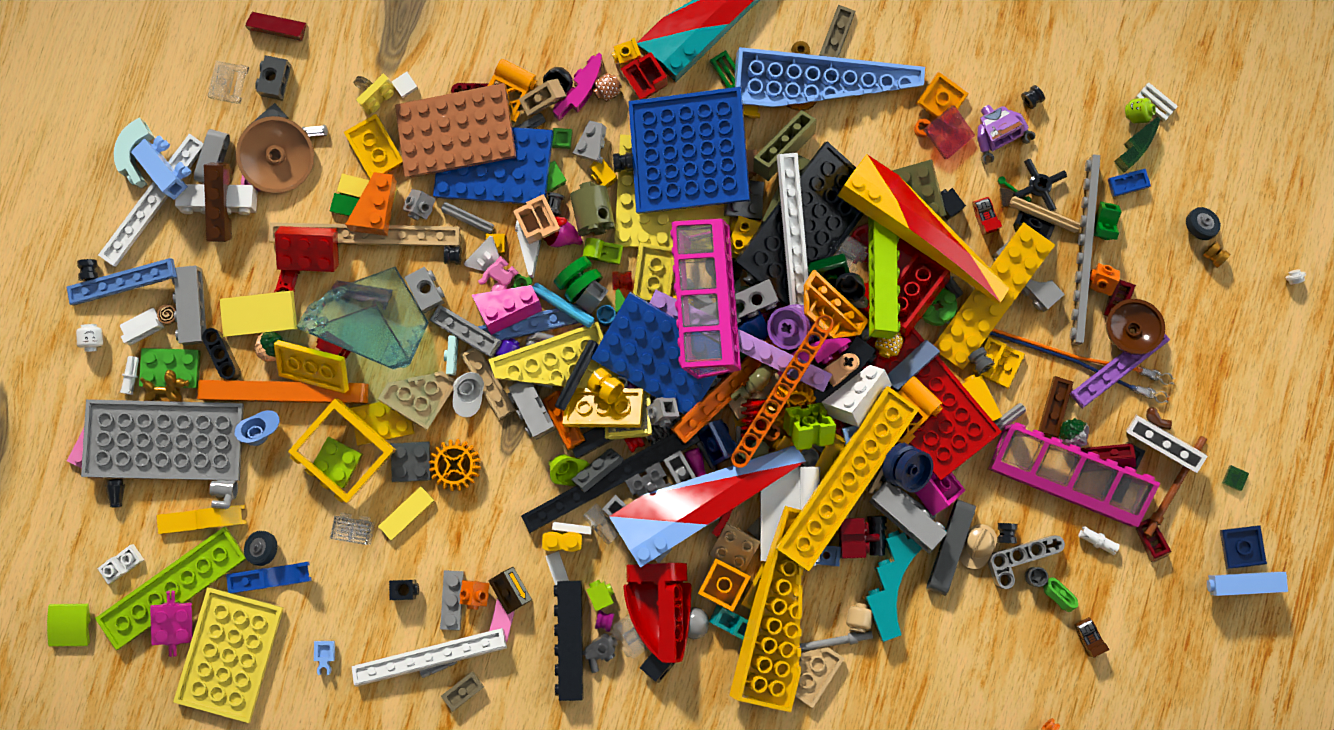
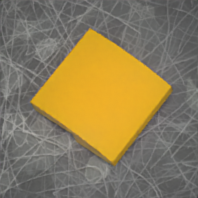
M989 337L984 349L987 351L988 358H991L995 364L982 374H978L975 370L976 366H974L972 371L1009 389L1025 354Z

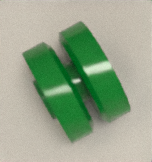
M586 256L580 257L567 266L553 281L559 290L567 289L564 295L570 303L576 302L590 283L593 281L599 283L603 278L597 269L590 270L592 263Z

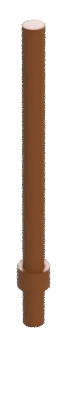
M1200 436L1194 448L1201 451L1207 438ZM1184 465L1159 508L1150 517V523L1144 532L1146 536L1151 537L1156 527L1161 525L1164 519L1163 515L1190 471Z

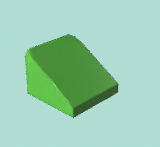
M618 289L615 293L616 315L625 301L624 296Z

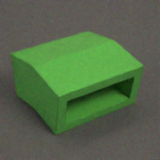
M555 160L550 163L547 193L566 184V179Z

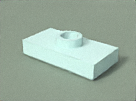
M450 335L448 337V350L444 351V361H447L446 374L455 376L459 339L456 336Z

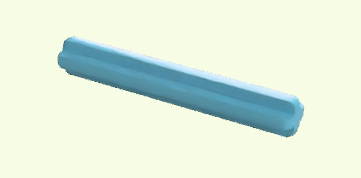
M535 283L532 286L537 296L588 328L594 324L595 321L592 316L543 285Z

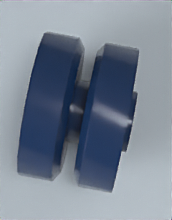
M899 443L887 453L883 463V475L888 482L908 492H918L925 487L932 476L933 459L930 454L907 443Z

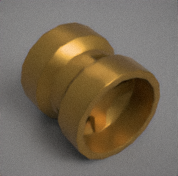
M1216 241L1203 253V256L1206 259H1210L1216 268L1220 267L1231 255L1228 251L1222 250L1221 245Z

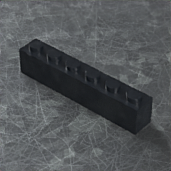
M582 580L557 581V585H554V597H557L558 605H554V617L558 616V624L554 625V636H558V644H555L554 647L555 656H558V664H555V676H558V684H555V696H559V701H578L584 699Z

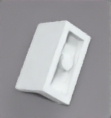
M151 308L121 324L120 328L124 334L121 338L125 344L131 346L163 329L164 326L158 320L156 310Z

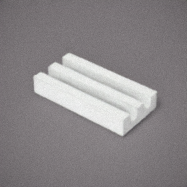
M1149 82L1135 97L1136 99L1144 98L1142 96L1144 94L1156 106L1164 110L1166 114L1156 107L1155 115L1162 121H1166L1178 107Z
M554 522L552 530L591 535L593 529L590 526Z

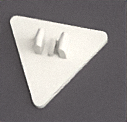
M489 236L464 262L466 267L486 271L491 264L496 262L499 254L493 237Z

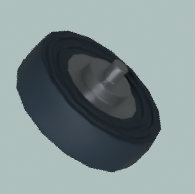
M1198 207L1193 209L1186 217L1187 229L1194 237L1200 240H1210L1220 231L1221 223L1219 218L1210 209Z
M267 531L253 532L244 545V556L247 561L258 566L269 564L274 559L278 549L275 536Z

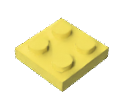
M383 73L356 100L362 109L370 115L380 108V104L384 100L390 99L394 94L393 91L396 89L389 78Z

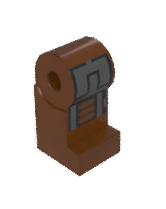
M1090 617L1074 624L1089 657L1095 658L1109 651L1107 644L1104 643Z

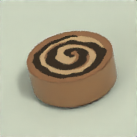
M171 305L161 306L157 311L158 320L164 324H173L175 322L174 311H176V308Z

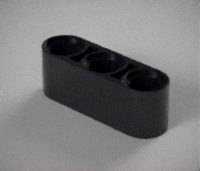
M214 328L206 329L202 334V339L218 374L226 380H237L240 377L241 371L226 338L223 337V333ZM216 333L217 339L211 342V335ZM224 350L225 356L219 359L218 353ZM229 367H232V368H233V373H232V375L227 376V375H226V370H227Z

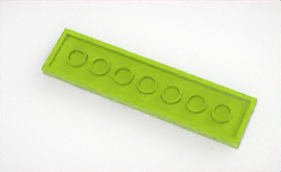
M223 527L95 619L114 648L119 650L151 627L150 606L166 603L167 591H170V598L171 591H175V602L186 603L245 561L244 552L228 528Z

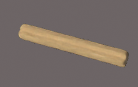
M1016 196L1010 200V207L1073 233L1079 231V222Z

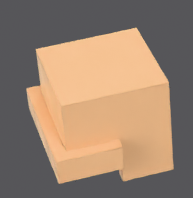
M544 194L526 202V205L513 211L529 244L561 230Z

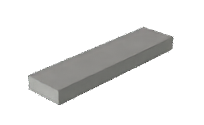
M440 304L430 318V321L491 358L502 343L499 339Z

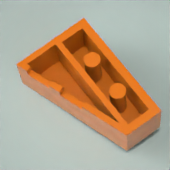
M373 173L345 224L350 231L388 235L397 184L393 174Z

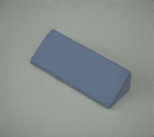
M925 340L888 374L892 383L891 387L898 392L909 379L916 376L940 351L928 340Z

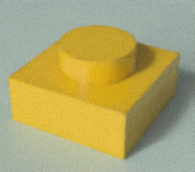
M486 234V239L489 236L493 237L498 254H505V234Z

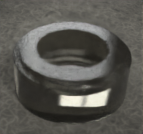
M357 76L353 82L355 86L363 91L373 84L362 76Z

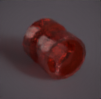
M612 271L613 290H620V288L632 290V271H625V273Z

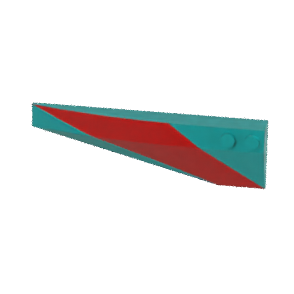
M692 0L664 16L637 42V45L646 54L652 52L663 71L677 82L760 0Z

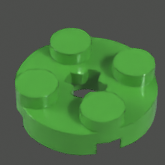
M942 289L923 314V320L934 326H941L951 321L957 313L955 295L946 289ZM940 303L943 308L935 310L933 305Z

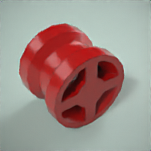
M641 437L624 438L631 453L637 447L645 446Z

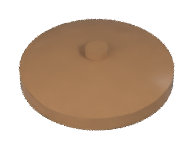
M272 116L254 121L242 132L236 147V160L242 175L254 187L270 193H282L298 187L306 180L313 167L314 149L309 136L302 127L289 119Z

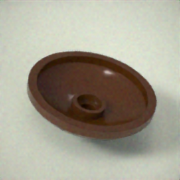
M1127 299L1116 304L1108 314L1106 331L1109 339L1118 349L1129 354L1141 355L1153 351L1162 342L1165 335V321L1160 311L1151 303L1141 299ZM1129 329H1134L1135 333H1131Z

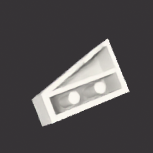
M869 365L822 401V404L831 418L860 427L885 387H891L892 383L884 369Z

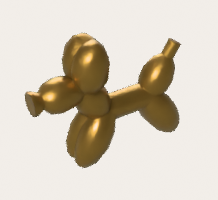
M167 370L164 375L166 387H155L152 382L141 377L140 381L147 391L144 401H154L156 394H166L170 402H181L182 396L176 390V387H188L189 380L176 379L175 372Z

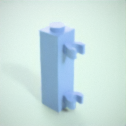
M160 135L154 139L153 144L143 139L131 153L160 190L175 200L188 187L182 178L189 176L192 171L187 166L185 167L182 162L175 166V170L160 153L167 150L170 144L167 140H163Z
M1286 572L1208 575L1209 580H1207V590L1210 592V595L1214 596L1288 592Z

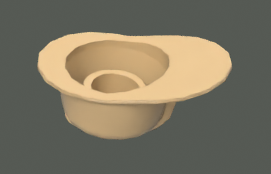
M984 524L971 527L959 558L963 565L970 569H979L986 565L997 544L995 531Z

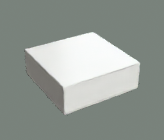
M408 72L392 81V84L402 98L418 89Z

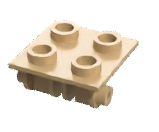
M726 523L709 555L744 573L760 541Z

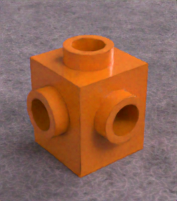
M1098 263L1096 268L1090 271L1089 288L1098 293L1102 292L1111 296L1119 283L1120 271L1113 269L1109 265Z
M462 580L459 604H465L467 609L478 610L479 606L487 607L490 583Z

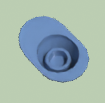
M266 410L242 420L234 430L235 437L240 442L252 446L263 444L268 436L278 428L280 422L278 414L274 411Z

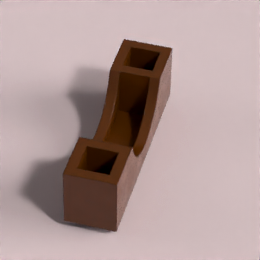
M210 162L203 165L206 241L226 242L232 239V223L226 206L227 189L230 183V164Z

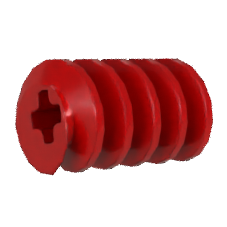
M750 398L747 402L741 404V406L747 408V410L741 411V414L747 416L741 419V422L746 423L745 426L741 427L742 430L747 432L765 403V399ZM760 419L756 425L759 429L764 430L762 428L766 426V423ZM752 436L746 438L748 440H756Z

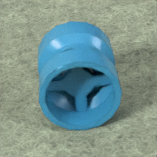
M602 305L597 310V319L603 326H610L616 316V312L610 305Z

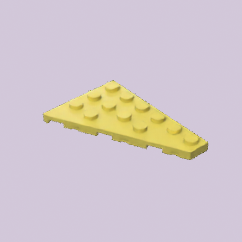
M595 322L590 328L584 326L488 359L495 379L564 387L588 340L597 342L599 346L603 339V334L599 323ZM591 359L577 388H587L589 378L600 368L605 369L612 377L617 378L618 375Z

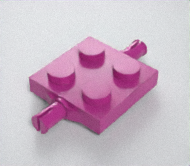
M172 590L171 598L170 591L166 592V603L150 606L151 644L167 645L169 657H172V649L173 657L177 656V645L191 643L193 637L192 603L175 602V591Z

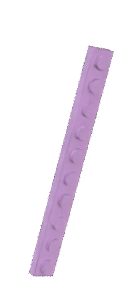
M655 290L649 303L673 318L678 319V312L675 307L677 299ZM688 305L690 327L719 325V319ZM738 329L740 352L781 372L785 371L793 355ZM720 331L700 332L721 342ZM798 358L800 362L806 363V361ZM810 364L800 381L824 392L832 374ZM790 369L788 371L789 376L798 378L799 373L797 370Z

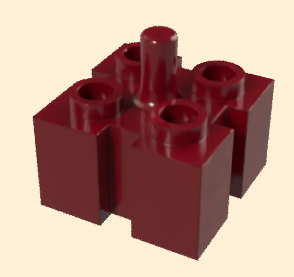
M865 518L844 519L840 525V558H866V554L870 553L869 542L880 541L879 534H869L868 522H865Z

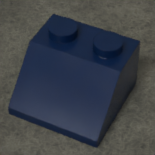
M722 419L708 423L697 432L712 466L730 459L737 448L736 442L731 439L727 424Z

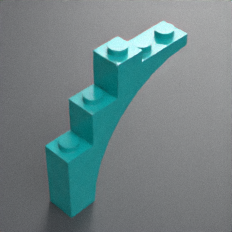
M899 530L889 533L888 538H886V546L892 561L890 562L889 559L878 562L879 566L874 568L882 590L875 588L868 591L869 595L864 596L868 608L872 611L873 621L882 642L902 635L897 617L898 590L903 574L910 562L923 549L910 537L907 539L904 532L899 533Z

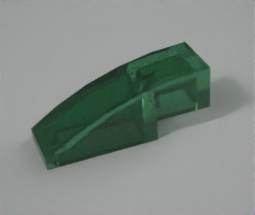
M1156 117L1124 143L1128 150L1114 161L1123 173L1133 166L1148 149L1158 129L1159 117Z

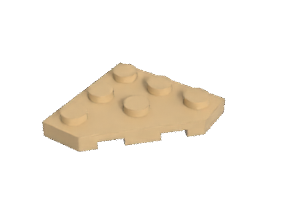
M440 371L429 375L389 382L377 400L427 431L452 392L455 379Z
M829 647L801 652V657L799 658L801 675L795 697L813 708L845 658Z

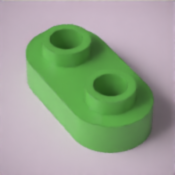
M1051 577L1048 579L1047 583L1043 586L1045 594L1053 599L1062 610L1072 612L1078 607V600L1075 595L1056 578Z

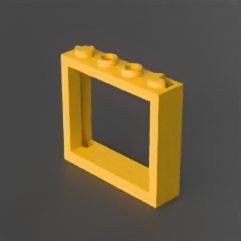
M334 399L288 452L291 454L290 458L297 464L301 463L306 467L305 471L310 476H316L321 480L319 483L326 490L331 489L338 501L349 503L396 449L341 400ZM334 410L338 411L384 452L348 493H345L298 451Z

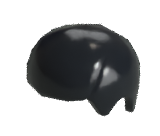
M554 67L543 77V83L558 79L565 94L573 86L572 76L563 67Z
M843 273L836 279L835 289L847 300L852 299L854 302H858L864 297L866 289L864 280L860 275L856 273Z

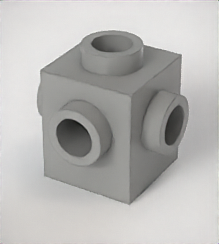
M411 189L409 196L405 199L403 210L408 212V216L412 219L419 220V218L427 220L436 199L423 191Z
M657 398L647 407L651 425L667 427L680 416L675 398Z

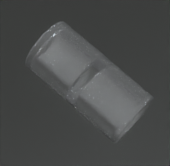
M595 504L583 515L584 519L607 545L620 535L611 519L598 504Z

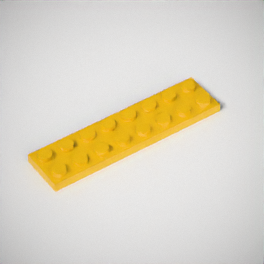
M1023 222L990 267L1009 287L1003 300L999 304L974 288L954 318L933 344L940 351L939 354L963 370L969 362L968 356L980 348L1054 248L1055 244Z

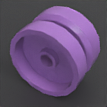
M792 304L779 308L771 314L768 320L767 331L775 345L782 349L790 350L800 347L814 323L804 314V305ZM811 335L809 337V342L814 338L815 335Z

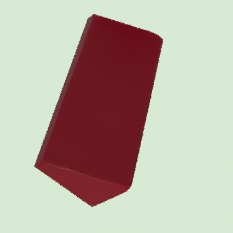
M252 12L245 26L251 31L303 41L307 23Z
M1133 443L1081 448V451L1084 453L1093 452L1100 455L1099 459L1104 461L1107 459L1116 461L1119 467H1136ZM1074 456L1075 467H1077L1081 458ZM1085 461L1080 472L1109 469Z

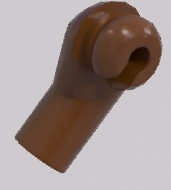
M1154 407L1147 409L1146 418L1150 423L1161 429H1171V420L1161 419L1157 409Z

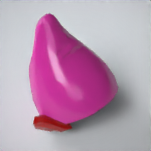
M558 216L555 219L561 230L543 238L549 246L555 248L571 244L581 245L583 243L575 227L564 217Z

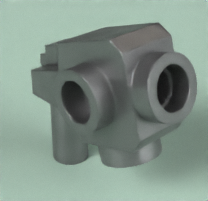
M604 633L593 640L582 652L586 660L588 659L592 673L599 671L596 660L604 659L607 662L615 657L614 652L618 643L613 635L609 636Z

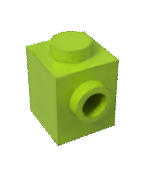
M600 580L589 584L590 588L586 591L595 611L614 603L611 596L614 594L610 583L606 585L605 581L601 583Z

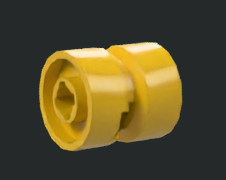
M600 368L589 378L587 388L594 394L599 395L607 404H612L621 396L624 384L617 378L612 377L605 369Z

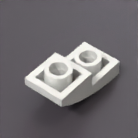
M132 544L117 556L111 557L97 569L107 584H111L144 561L135 545Z

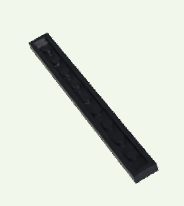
M673 433L623 460L621 464L585 493L575 486L521 515L529 533L624 483L636 474H641L658 462L661 463L664 459L678 451H683L700 442V439L695 434L687 443H682L676 434Z

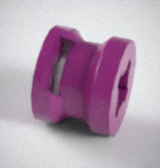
M599 610L595 629L602 628L606 632H610L614 613L606 614Z

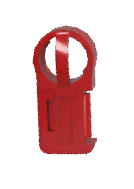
M281 270L276 289L273 293L285 290L293 291L295 294L294 288L300 271Z

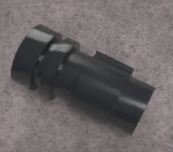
M867 516L869 534L880 535V541L869 542L870 555L885 556V530L887 529L885 523H887V517Z

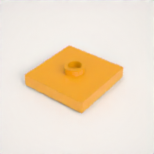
M937 72L916 104L945 125H948L969 93L940 72Z

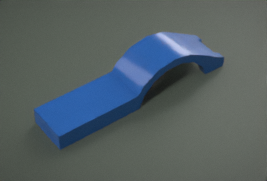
M308 561L226 574L228 593L312 581L308 572L310 563Z

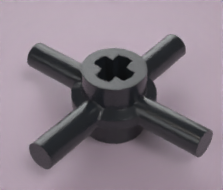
M1031 158L1027 159L1024 163L1032 177L1029 181V186L1013 193V196L1022 198L1032 193L1035 196L1042 197L1048 210L1054 211L1057 208L1049 192L1053 183L1067 177L1066 171L1063 170L1048 177L1047 175L1039 174Z

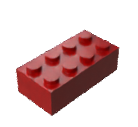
M919 250L897 279V285L900 286L898 303H900V312L898 314V321H900L899 332L904 337H907L950 280V271Z

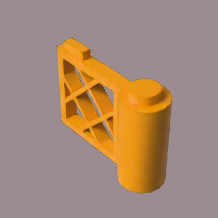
M501 59L488 86L494 85L497 81L505 83L510 88L507 89V96L512 110L510 114L511 123H516L521 114L518 111L521 102L519 99L511 101L508 93L517 91L521 93V98L530 90L535 89L538 80H536V75Z
M915 376L905 383L898 394L919 408L918 412L923 418L918 423H910L908 425L907 434L902 439L899 438V443L909 444L916 437L913 433L931 415L935 417L943 409L941 407L943 403Z

